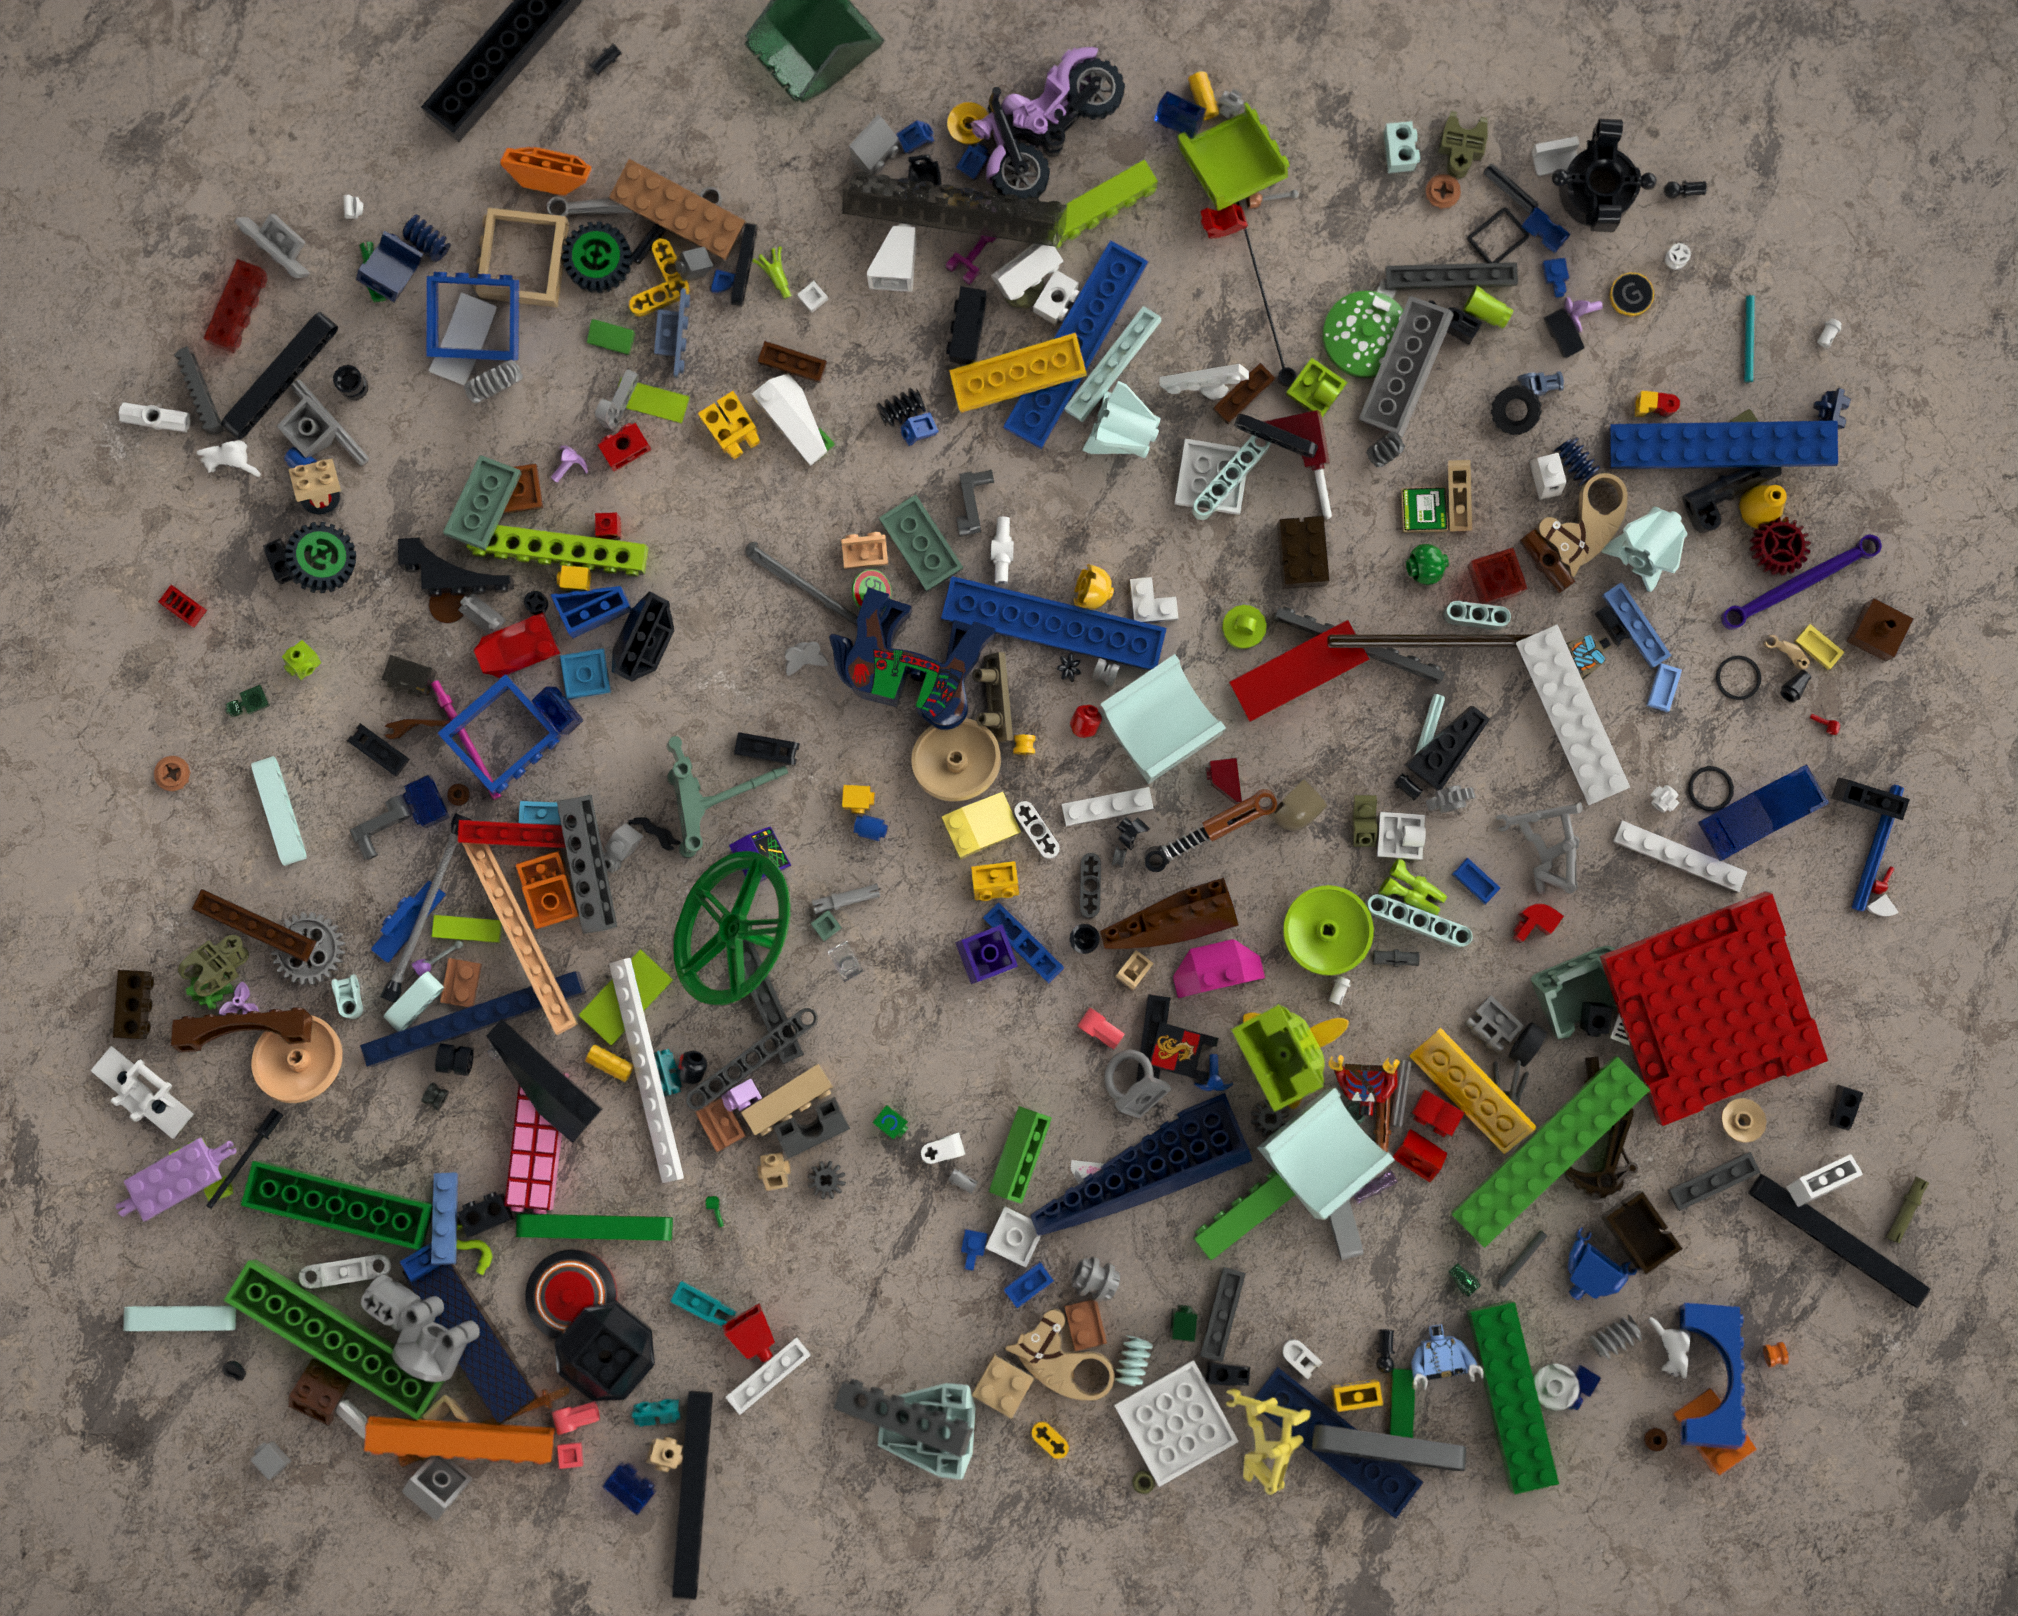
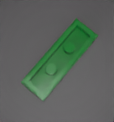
M1393 1368L1389 1435L1413 1438L1415 1407L1413 1382L1415 1378L1413 1377L1412 1369Z

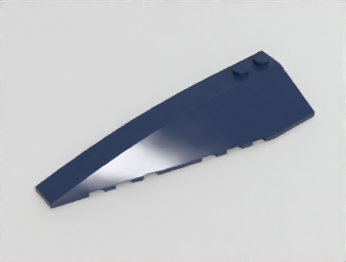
M1223 1093L1182 1110L1177 1114L1178 1119L1170 1123L1166 1121L1153 1134L1144 1136L1137 1145L1128 1147L1102 1165L1099 1171L1083 1178L1084 1181L1076 1187L1067 1189L1063 1196L1057 1200H1051L1035 1211L1030 1217L1037 1235L1041 1236L1130 1209L1253 1161L1226 1094Z

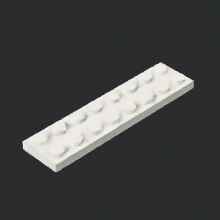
M1558 624L1516 642L1587 804L1591 805L1630 788Z

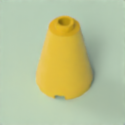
M1758 485L1747 490L1741 496L1739 502L1743 521L1759 529V524L1765 523L1769 525V522L1772 520L1776 522L1779 516L1780 518L1782 517L1787 498L1786 491L1779 485Z

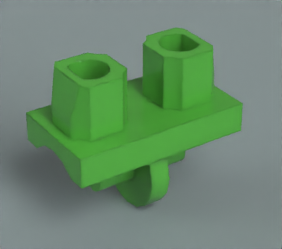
M198 977L191 978L190 987L186 988V994L190 995L193 1001H199L200 1005L207 1004L210 1010L216 1009V1002L223 1001L222 995L234 993L233 986L229 983L209 996H199L193 988L195 982L199 979ZM209 983L203 985L200 990L205 989Z

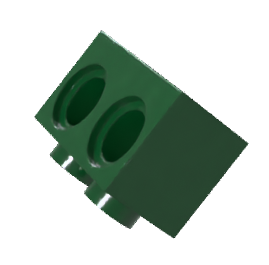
M1178 1305V1308H1172L1169 1333L1171 1339L1195 1342L1198 1314L1191 1306Z

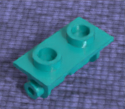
M669 1049L662 1050L661 1055L660 1051L655 1052L654 1057L664 1097L671 1095V1090L672 1094L680 1093V1088L682 1087L680 1079L676 1076V1072L672 1074L669 1072L670 1069L676 1068L673 1052L670 1053Z
M664 1399L660 1402L652 1403L641 1402L634 1405L632 1412L634 1425H639V1427L656 1425L655 1417H659L660 1424L676 1423V1420L681 1419L680 1410H678L679 1399Z

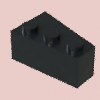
M960 286L959 298L955 300L954 305L956 317L955 320H952L950 333L953 334L952 342L948 341L946 349L950 362L968 365L977 361L987 306V290Z

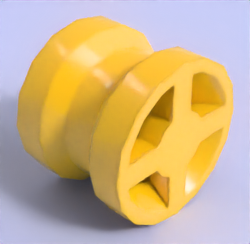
M1014 735L1016 747L1013 748V754L1034 755L1033 743L1036 740V736Z

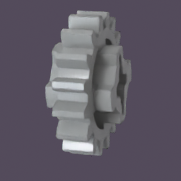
M1461 785L1435 791L1436 797L1426 800L1428 811L1440 809L1441 813H1447L1466 807L1465 801L1476 797L1473 787L1461 789Z

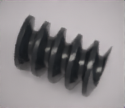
M909 388L908 396L904 392H900V399L895 395L892 396L893 403L885 399V407L880 403L876 404L885 427L886 423L894 427V419L901 424L902 416L904 415L907 419L910 418L911 411L918 416V408L926 412L925 404L917 388L916 392Z

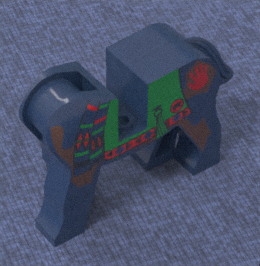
M868 587L857 617V638L855 644L853 645L849 638L837 634H830L829 636L834 656V667L839 678L860 698L893 707L898 706L908 674L911 675L910 678L919 682L924 680L916 703L918 715L939 730H951L963 723L968 714V703L964 687L965 679L978 662L983 648L994 639L996 629L975 621L970 625L953 620L945 664L916 652L893 649L894 636L899 627L911 617L912 606L892 600L888 593Z

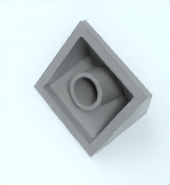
M306 395L277 425L305 458L330 446L338 428L309 395Z

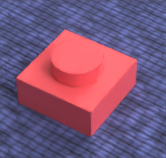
M582 1442L557 1445L559 1469L581 1467L584 1465Z

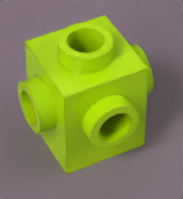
M303 640L299 641L295 646L288 648L285 654L281 656L285 662L284 669L291 676L296 675L300 680L311 675L315 668L321 664L317 653Z

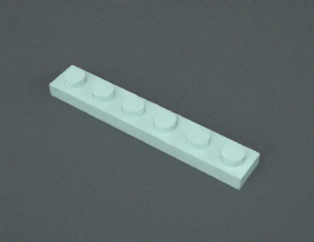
M1143 306L1065 406V411L1081 422H1084L1162 321L1161 317Z

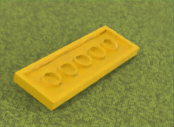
M1076 333L949 370L958 408L961 413L1087 376Z
M1441 1028L1409 1055L1503 1154L1507 1153L1537 1127Z

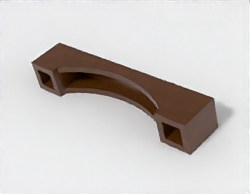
M294 1007L288 1011L271 1009L269 1012L263 1013L259 1011H248L247 1014L226 1013L225 1016L206 1014L200 1018L183 1016L181 1019L173 1020L171 1046L179 1053L201 1051L203 1045L220 1036L246 1030L272 1032L281 1035L288 1044L311 1042L312 1016L304 1008Z

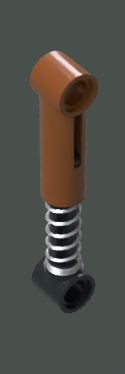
M1261 789L1254 796L1202 822L1203 827L1197 828L1194 832L1190 831L1189 835H1183V838L1176 839L1173 843L1169 842V845L1148 848L1144 855L1146 867L1152 872H1160L1165 869L1171 860H1174L1175 856H1181L1183 852H1188L1190 848L1195 849L1196 845H1202V842L1209 841V838L1213 842L1263 815L1273 813L1277 807L1275 795L1268 789ZM1263 797L1271 799L1270 805L1266 807L1260 806L1259 801ZM1152 855H1159L1162 857V860L1157 864H1153L1149 860Z

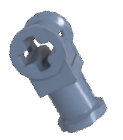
M1561 371L1544 376V372L1526 373L1517 377L1521 386L1524 385L1528 389L1534 390V393L1538 396H1543L1550 390L1558 389V391H1563L1564 389Z

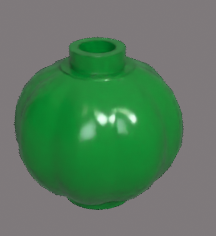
M1431 544L1416 546L1411 551L1409 559L1406 560L1408 575L1410 577L1413 576L1415 581L1423 585H1433L1439 582L1444 575L1445 568L1449 566L1448 556L1442 554L1438 547Z

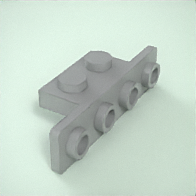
M269 214L261 228L248 217L235 219L234 222L240 227L239 229L244 234L251 236L258 247L271 254V258L275 262L282 264L287 269L289 275L295 278L309 276L310 272L295 260L306 242L275 214Z

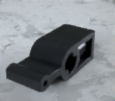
M1429 300V303L1436 305L1435 301ZM1448 308L1454 314L1453 318L1455 320L1450 323L1447 333L1470 345L1483 322L1458 308Z

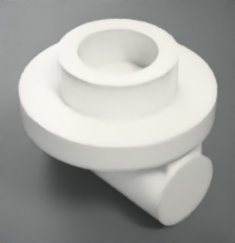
M343 196L345 218L357 219L359 215H362L363 203L360 202L359 197Z

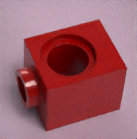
M617 512L595 513V535L597 538L621 540V518Z

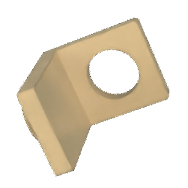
M446 1395L434 1402L431 1408L422 1416L424 1420L440 1421L452 1411L457 1418L466 1422L469 1420L457 1401Z

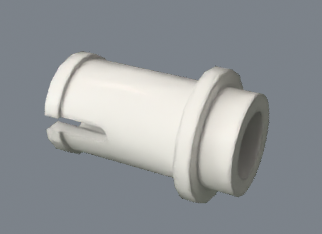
M1832 318L1825 322L1824 325L1826 327L1817 340V343L1824 348H1830L1837 332H1840L1842 329L1841 322Z
M1337 976V979H1334L1335 984L1328 1001L1341 1006L1347 988L1351 987V985H1349L1350 980Z

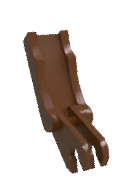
M414 718L395 721L384 726L394 729L393 734H386L385 737L388 739L401 738L419 724L430 727H445L451 720Z

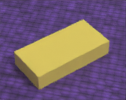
M1811 624L1807 625L1794 641L1795 644L1827 670H1830L1844 654L1843 650Z

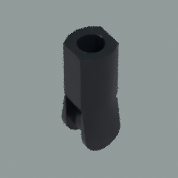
M1607 605L1594 614L1617 646L1621 644L1622 640L1630 638L1629 633ZM1615 626L1620 631L1617 634L1612 630Z

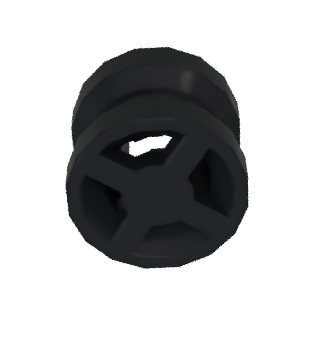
M531 591L524 598L525 608L533 615L545 613L549 607L547 598L539 591Z

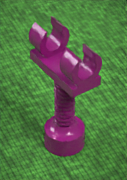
M986 225L979 232L981 235L980 241L977 242L966 258L955 251L945 265L946 269L951 272L957 268L959 263L966 267L968 271L964 275L963 281L968 285H971L980 273L979 268L972 264L973 260L976 259L987 243L993 244L998 238V234Z

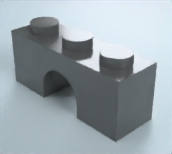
M835 1097L815 1106L817 1118L810 1124L801 1125L792 1117L774 1126L779 1143L788 1158L850 1129Z

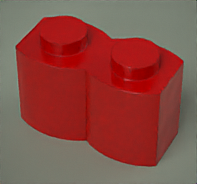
M1427 1090L1422 1091L1410 1112L1414 1115V1121L1423 1126L1426 1123L1434 1127L1433 1132L1443 1138L1446 1135H1453L1465 1112Z

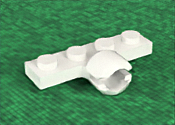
M1240 364L1163 376L1160 377L1159 385L1171 394H1178L1182 390H1200L1207 398L1218 400L1223 398L1228 392V387L1224 384H1238L1240 381L1249 380V371Z

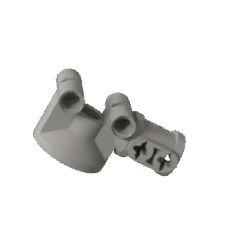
M385 1274L377 1277L369 1285L361 1299V1306L366 1312L383 1324L391 1325L397 1332H401L392 1352L393 1359L404 1371L423 1380L441 1382L450 1379L467 1343L476 1340L480 1333L478 1325L473 1321H466L449 1330L440 1324L434 1323L435 1318L444 1311L442 1300L439 1297L432 1296L422 1301L417 1294L401 1283L393 1282Z

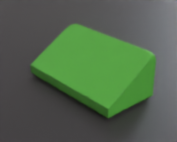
M592 319L587 343L629 355L635 333L631 329Z

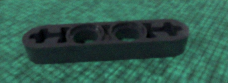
M746 223L744 227L732 289L731 305L740 307L744 305L757 237V224Z
M1238 414L1234 426L1241 431L1304 457L1314 458L1318 446L1309 440L1245 414Z

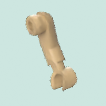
M1769 635L1773 638L1772 645L1765 641L1763 642L1767 648L1776 647L1779 651L1786 653L1797 669L1803 670L1809 667L1810 661L1799 646L1784 640L1779 641L1775 635Z

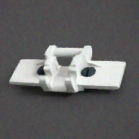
M111 1046L91 1070V1072L119 1094L117 1097H113L110 1102L115 1106L122 1105L132 1113L129 1117L134 1122L146 1116L174 1139L194 1113L168 1092L172 1085L169 1082L165 1083L144 1065V1061L140 1059L133 1064ZM138 1075L144 1076L159 1091L156 1094L138 1080Z

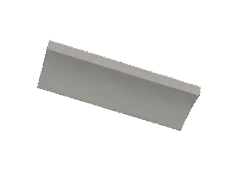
M1409 296L1360 414V421L1390 433L1396 432L1398 436L1403 438L1454 314L1451 310Z

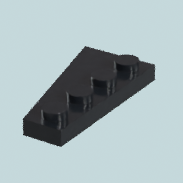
M1469 706L1404 766L1436 791L1442 790L1490 718L1476 707Z

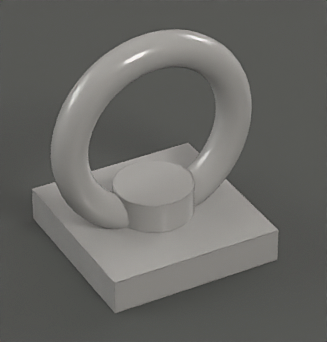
M1136 1050L1119 1052L1109 1061L1105 1070V1087L1109 1095L1118 1101L1115 1104L1119 1112L1141 1118L1172 1090L1167 1082L1154 1078L1150 1060L1143 1053ZM1135 1059L1143 1066L1145 1076L1141 1081L1131 1086L1127 1094H1122L1114 1085V1071L1122 1061Z

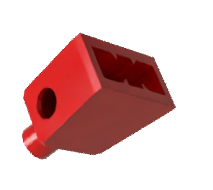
M760 1303L722 1325L725 1336L746 1359L757 1355L763 1363L772 1358L773 1354L769 1347L775 1343Z

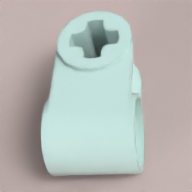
M353 974L350 978L342 980L333 979L332 989L339 1014L349 1019L359 1018L363 1013V1005L357 976ZM353 1002L355 1010L353 1013L348 1014L346 1007L349 1003Z

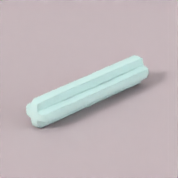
M1434 694L1415 755L1434 737L1445 697L1442 695Z

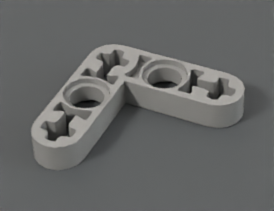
M627 370L612 402L601 399L597 406L595 417L602 427L611 431L616 429L637 385L638 373Z

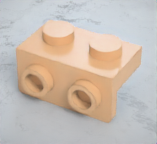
M880 532L868 533L866 537L852 534L845 536V539H841L844 569L888 565L886 538Z

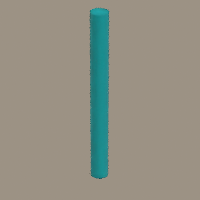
M1754 295L1746 296L1744 382L1746 383L1753 382Z

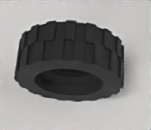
M1514 385L1505 388L1497 394L1491 405L1492 420L1496 423V427L1510 435H1521L1528 432L1538 423L1542 414V404L1539 401V396L1534 393V390L1528 389L1524 385ZM1513 399H1520L1527 406V414L1520 421H1513L1506 415V406Z

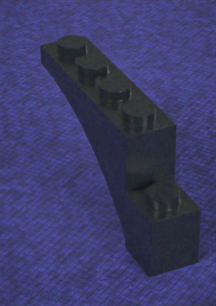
M420 537L398 539V565L410 573L418 572L421 569V589L430 597H440L442 593L460 596L464 595V592L472 591L473 594H485L488 590H495L496 593H506L508 589H514V580L510 575H490L465 570L435 555L425 547V543Z

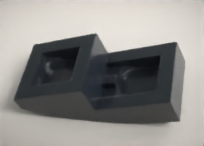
M1564 308L1543 318L1551 337L1555 338L1563 358H1568L1585 349L1576 327Z

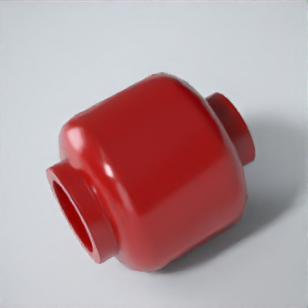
M1093 705L1078 706L1070 720V727L1073 733L1080 738L1092 737L1096 734L1102 722V715Z

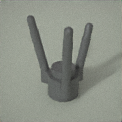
M1520 1060L1516 1062L1510 1091L1503 1090L1505 1095L1516 1106L1520 1104V1098L1529 1073L1525 1072L1516 1093L1515 1090L1521 1065ZM1494 1061V1081L1500 1088L1498 1063Z

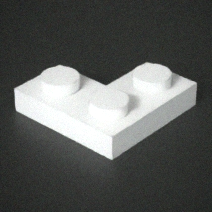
M1152 577L1130 579L1134 620L1144 623L1178 620L1176 597L1154 599Z

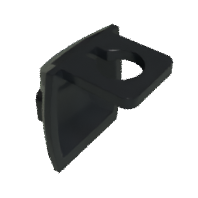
M928 154L908 157L910 163L908 189L911 201L941 198L942 180L938 161H933Z

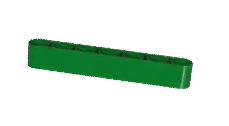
M517 1214L516 1237L672 1240L673 1217Z

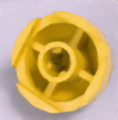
M1087 564L1088 569H1082L1075 585L1074 592H1078V599L1074 598V604L1081 608L1094 610L1100 608L1107 600L1112 598L1114 588L1112 587L1109 574L1104 569Z

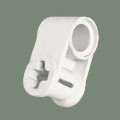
M959 1133L928 1143L921 1149L922 1159L929 1164L965 1155ZM928 1147L937 1150L933 1160L930 1157H925Z

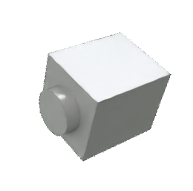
M274 1441L268 1444L262 1443L254 1450L256 1455L251 1459L253 1464L268 1480L276 1477L292 1462Z

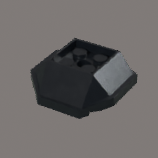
M617 1300L584 1306L554 1342L557 1374L591 1401L625 1400L655 1365L652 1329ZM603 1350L611 1352V1355L606 1359L599 1357L600 1352Z

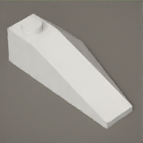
M789 373L768 380L752 393L757 405L810 466L827 453L804 392Z

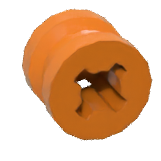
M1777 1342L1774 1346L1770 1344L1763 1346L1764 1358L1769 1368L1775 1367L1776 1364L1787 1365L1789 1363L1788 1352L1783 1342Z

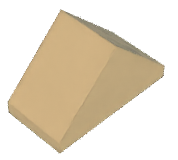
M1135 950L1115 978L1133 991L1154 963Z

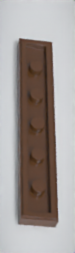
M203 889L200 890L192 907V910L305 962L308 961L317 942Z

